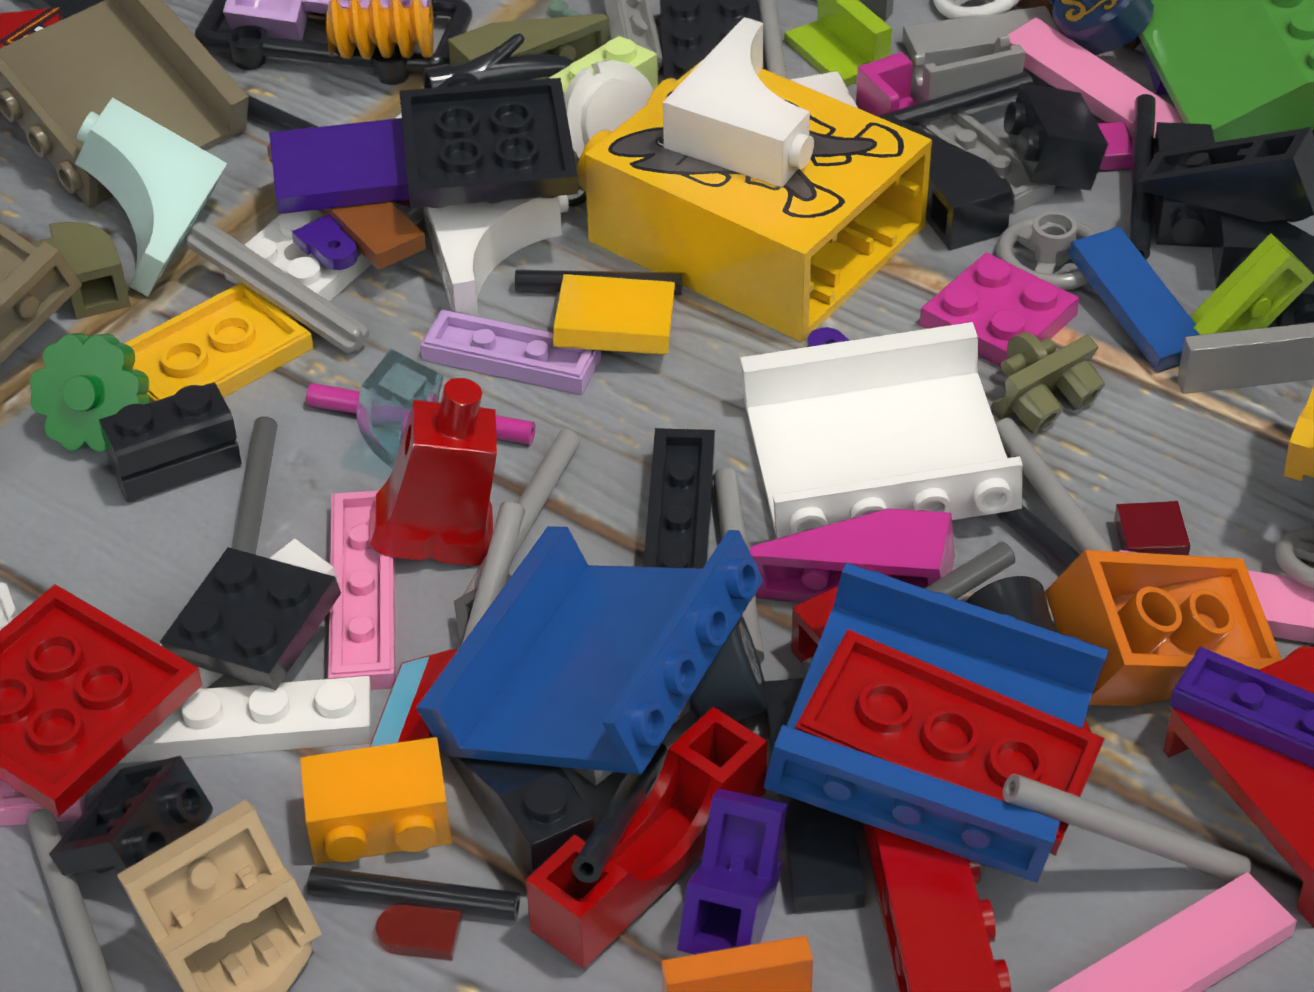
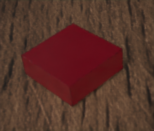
M1178 501L1116 504L1114 521L1122 550L1137 553L1189 556L1191 545Z

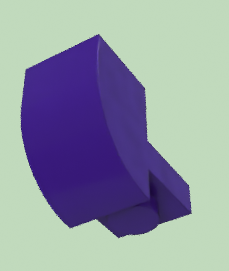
M718 789L712 796L702 863L687 883L677 945L678 951L695 955L761 943L773 907L782 862L778 861L788 804L724 789Z

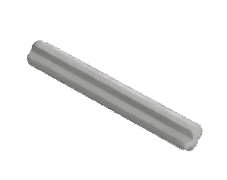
M198 222L192 227V233L187 238V244L190 249L345 353H357L363 348L364 342L369 336V331L364 324L212 223Z

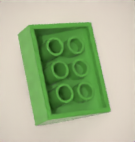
M1151 0L1154 4L1153 18L1139 35V38L1183 123L1211 124L1215 142L1311 127V130H1314V0Z

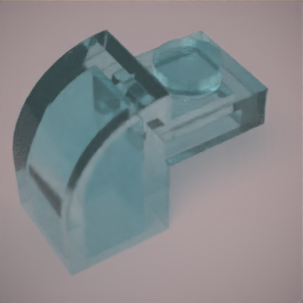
M393 349L386 354L361 385L357 406V423L364 440L371 450L392 469L413 400L438 402L444 375Z

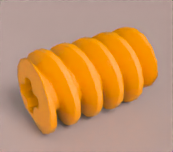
M329 0L326 25L330 56L333 55L337 45L343 59H350L357 44L361 56L364 59H370L377 44L382 57L391 58L395 46L398 44L404 58H411L416 43H418L421 53L425 58H431L433 55L434 20L431 2L429 7H423L421 0H410L409 7H403L401 0H390L388 8H383L380 0H370L368 8H362L360 0H350L348 8H342L339 0Z

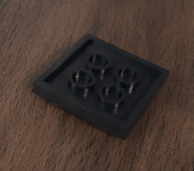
M561 78L399 91L410 208H442L447 205L480 202L498 203L504 200L539 197L548 199L562 195L578 194V175Z

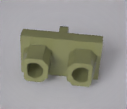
M1029 332L1018 333L1009 339L1007 344L1008 358L1001 362V369L1008 376L1005 382V396L992 403V410L1000 420L1015 413L1035 434L1055 421L1064 409L1052 394L1055 390L1059 389L1075 409H1080L1097 398L1105 386L1104 381L1090 363L1091 358L1099 347L1087 334L1056 351L1055 343L1050 338L1040 341Z

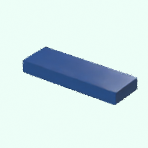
M1119 226L1072 241L1069 257L1154 370L1158 372L1180 364L1184 337L1200 335L1193 328L1196 324Z

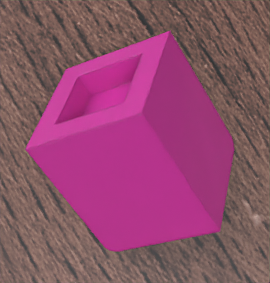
M902 52L859 66L857 69L856 105L858 109L878 116L918 104L910 96L913 62Z

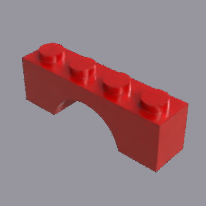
M712 707L668 748L662 770L655 785L637 811L598 880L592 883H585L577 879L573 873V863L586 843L576 835H573L526 879L530 931L584 970L703 854L712 796L718 789L761 798L766 793L764 784L766 780L767 741L720 710Z

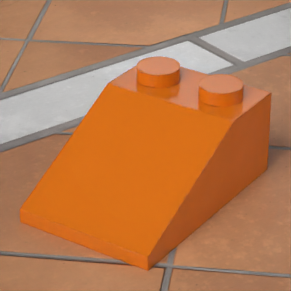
M1084 550L1045 591L1058 633L1076 637L1084 642L1108 649L1105 663L1093 690L1089 705L1140 706L1171 699L1172 690L1200 646L1256 670L1282 660L1244 559Z

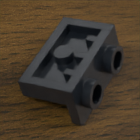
M181 756L121 768L51 850L49 855L63 876L95 870L97 873H105L116 868L118 873H121L203 825L211 815L213 807Z

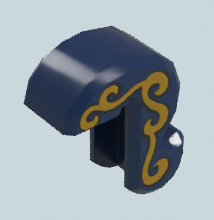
M1048 0L1052 5L1053 21L1061 32L1095 56L1119 49L1130 43L1144 31L1153 18L1154 4L1151 0Z

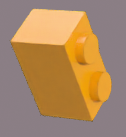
M437 737L300 757L306 825L314 865L330 862L348 863L363 857L402 851L419 852L430 847L452 844Z

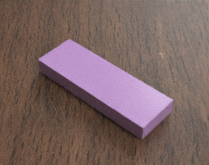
M441 310L420 344L421 357L424 361L580 395L584 393L602 358L601 350L553 346V333L447 310Z

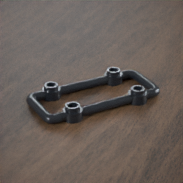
M212 0L196 27L194 36L209 51L229 53L231 60L244 70L258 69L265 64L266 57L368 67L373 69L374 74L379 77L380 82L383 84L398 85L408 79L410 72L423 73L424 68L444 64L450 65L448 39L466 33L472 20L473 11L464 0H432L434 21L436 16L451 18L431 58H425L422 53L414 52L411 58H404L398 44H396L391 58H383L376 44L370 59H364L357 46H355L350 59H343L337 45L333 55L330 56L328 43L267 37L266 31L255 25L240 26L229 33L217 32L225 19L223 10L226 0Z

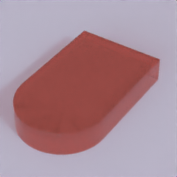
M410 905L390 907L377 919L376 935L378 943L385 951L392 954L452 961L463 920L462 912Z

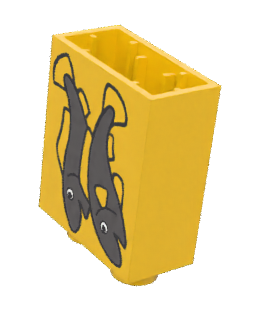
M698 63L680 79L668 78L662 81L652 92L646 106L613 132L602 130L596 133L586 144L578 162L577 175L578 185L586 191L589 242L650 271L682 273V286L795 340L803 342L813 330L817 329L925 228L932 139L762 68L757 76L768 89L783 100L810 111L809 136H812L814 139L812 156L805 168L798 169L783 187H779L664 148L663 102L700 64Z

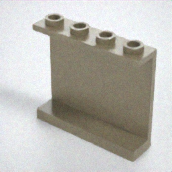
M105 0L0 48V110L9 122L16 121L26 133L27 140L35 154L41 158L45 156L56 168L57 176L63 187L69 193L76 192L89 209L114 196L99 180L75 164L83 147V143L76 140V136L89 113L93 111L100 115L112 97L203 150H207L246 130L249 97L163 0Z

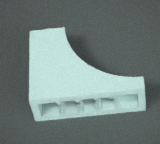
M112 97L100 115L91 111L82 124L76 140L82 142L83 147L75 164L99 180L113 194L126 212L137 242V264L128 286L148 297L211 197L227 163Z

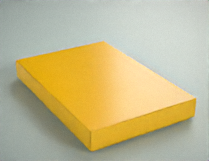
M242 283L124 343L129 345L135 352L133 369L144 372L149 378V390L147 393L150 402L175 395L181 388L189 385L203 386L212 382L216 383L224 398L314 349L312 335L289 314Z

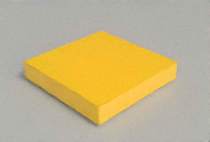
M564 274L554 323L553 346L659 355L668 354L675 282Z

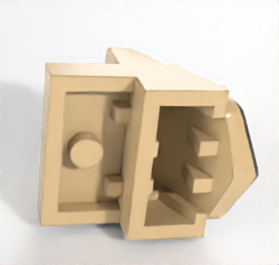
M246 799L117 874L120 883L165 965L182 992H288L311 957V941L322 935L294 877L282 864L255 809Z

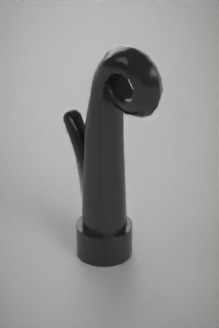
M517 33L497 48L473 60L453 66L444 64L424 68L423 85L424 89L438 88L448 77L462 72L473 74L479 79L481 84L535 80L544 77L548 79L575 61L553 54H528L510 57L525 40L521 33Z

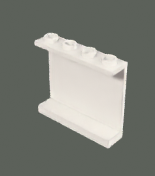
M973 322L740 357L744 404L776 539L884 509L951 513L952 520L1022 509L1023 464L1020 456L1007 458L978 375V336Z

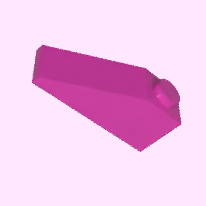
M884 509L753 545L750 548V553L764 580L755 596L756 598L805 602L838 586L845 563L870 571H877L888 577L925 588L952 572L955 559L952 515L946 512Z

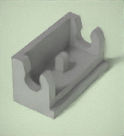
M1005 35L997 38L994 54L936 66L935 63L925 64L924 53L914 55L911 59L913 63L910 96L917 103H921L1022 73L1024 70L1025 50L1020 44L1010 46V37ZM1017 96L1007 98L998 102H994L988 105L1015 100Z

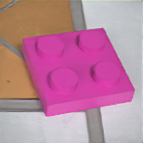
M986 252L921 308L920 326L930 329L973 322L978 336V356L1001 367V362L1008 358L1007 344L1009 339L1020 332H1029L1040 341L1045 338L1051 339L1077 315L1079 297Z

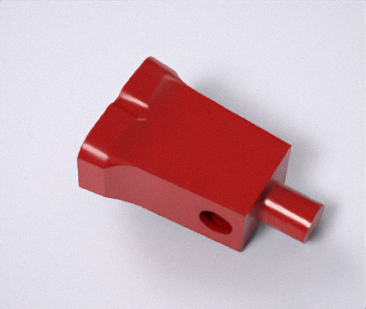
M453 378L447 381L444 385L441 403L413 400L392 473L377 492L370 509L369 545L381 555L417 561L431 558L440 563L471 566L481 565L487 555L493 534V508L490 502V495L497 457L496 409L480 407L482 389L474 381L466 378Z

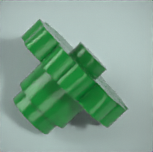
M83 333L63 336L59 339L58 343L50 344L44 349L43 361L46 368L34 371L30 377V386L33 391L30 404L35 412L47 416L44 427L46 435L52 440L60 441V444L70 451L88 447L98 452L106 451L98 419L117 414L120 409L127 405L150 403L147 393L149 390V378L144 372L133 369L135 363L134 350L129 345L120 343L115 336L108 333L93 335L90 338Z

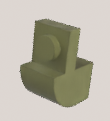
M58 222L49 224L51 238L30 242L38 248L46 241L58 249L81 282L82 286L69 298L76 320L131 306L116 246L113 239L104 230L87 223Z

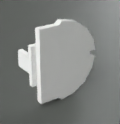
M616 60L592 63L591 66L594 74H592L590 67L583 68L571 80L564 95L576 169L581 153L589 140L602 130L613 132L646 106L654 91L648 79L631 64Z

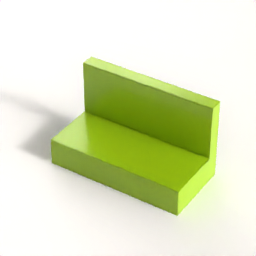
M818 0L816 21L784 32V41L822 74L838 71L846 87L857 83V69L859 66L891 55L892 28L859 0Z
M1270 233L1191 314V319L1196 323L1193 328L1200 335L1267 328L1314 280V274Z

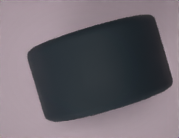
M743 616L738 620L726 642L689 698L698 720L712 707L720 710L735 721L762 713L767 708L763 672Z

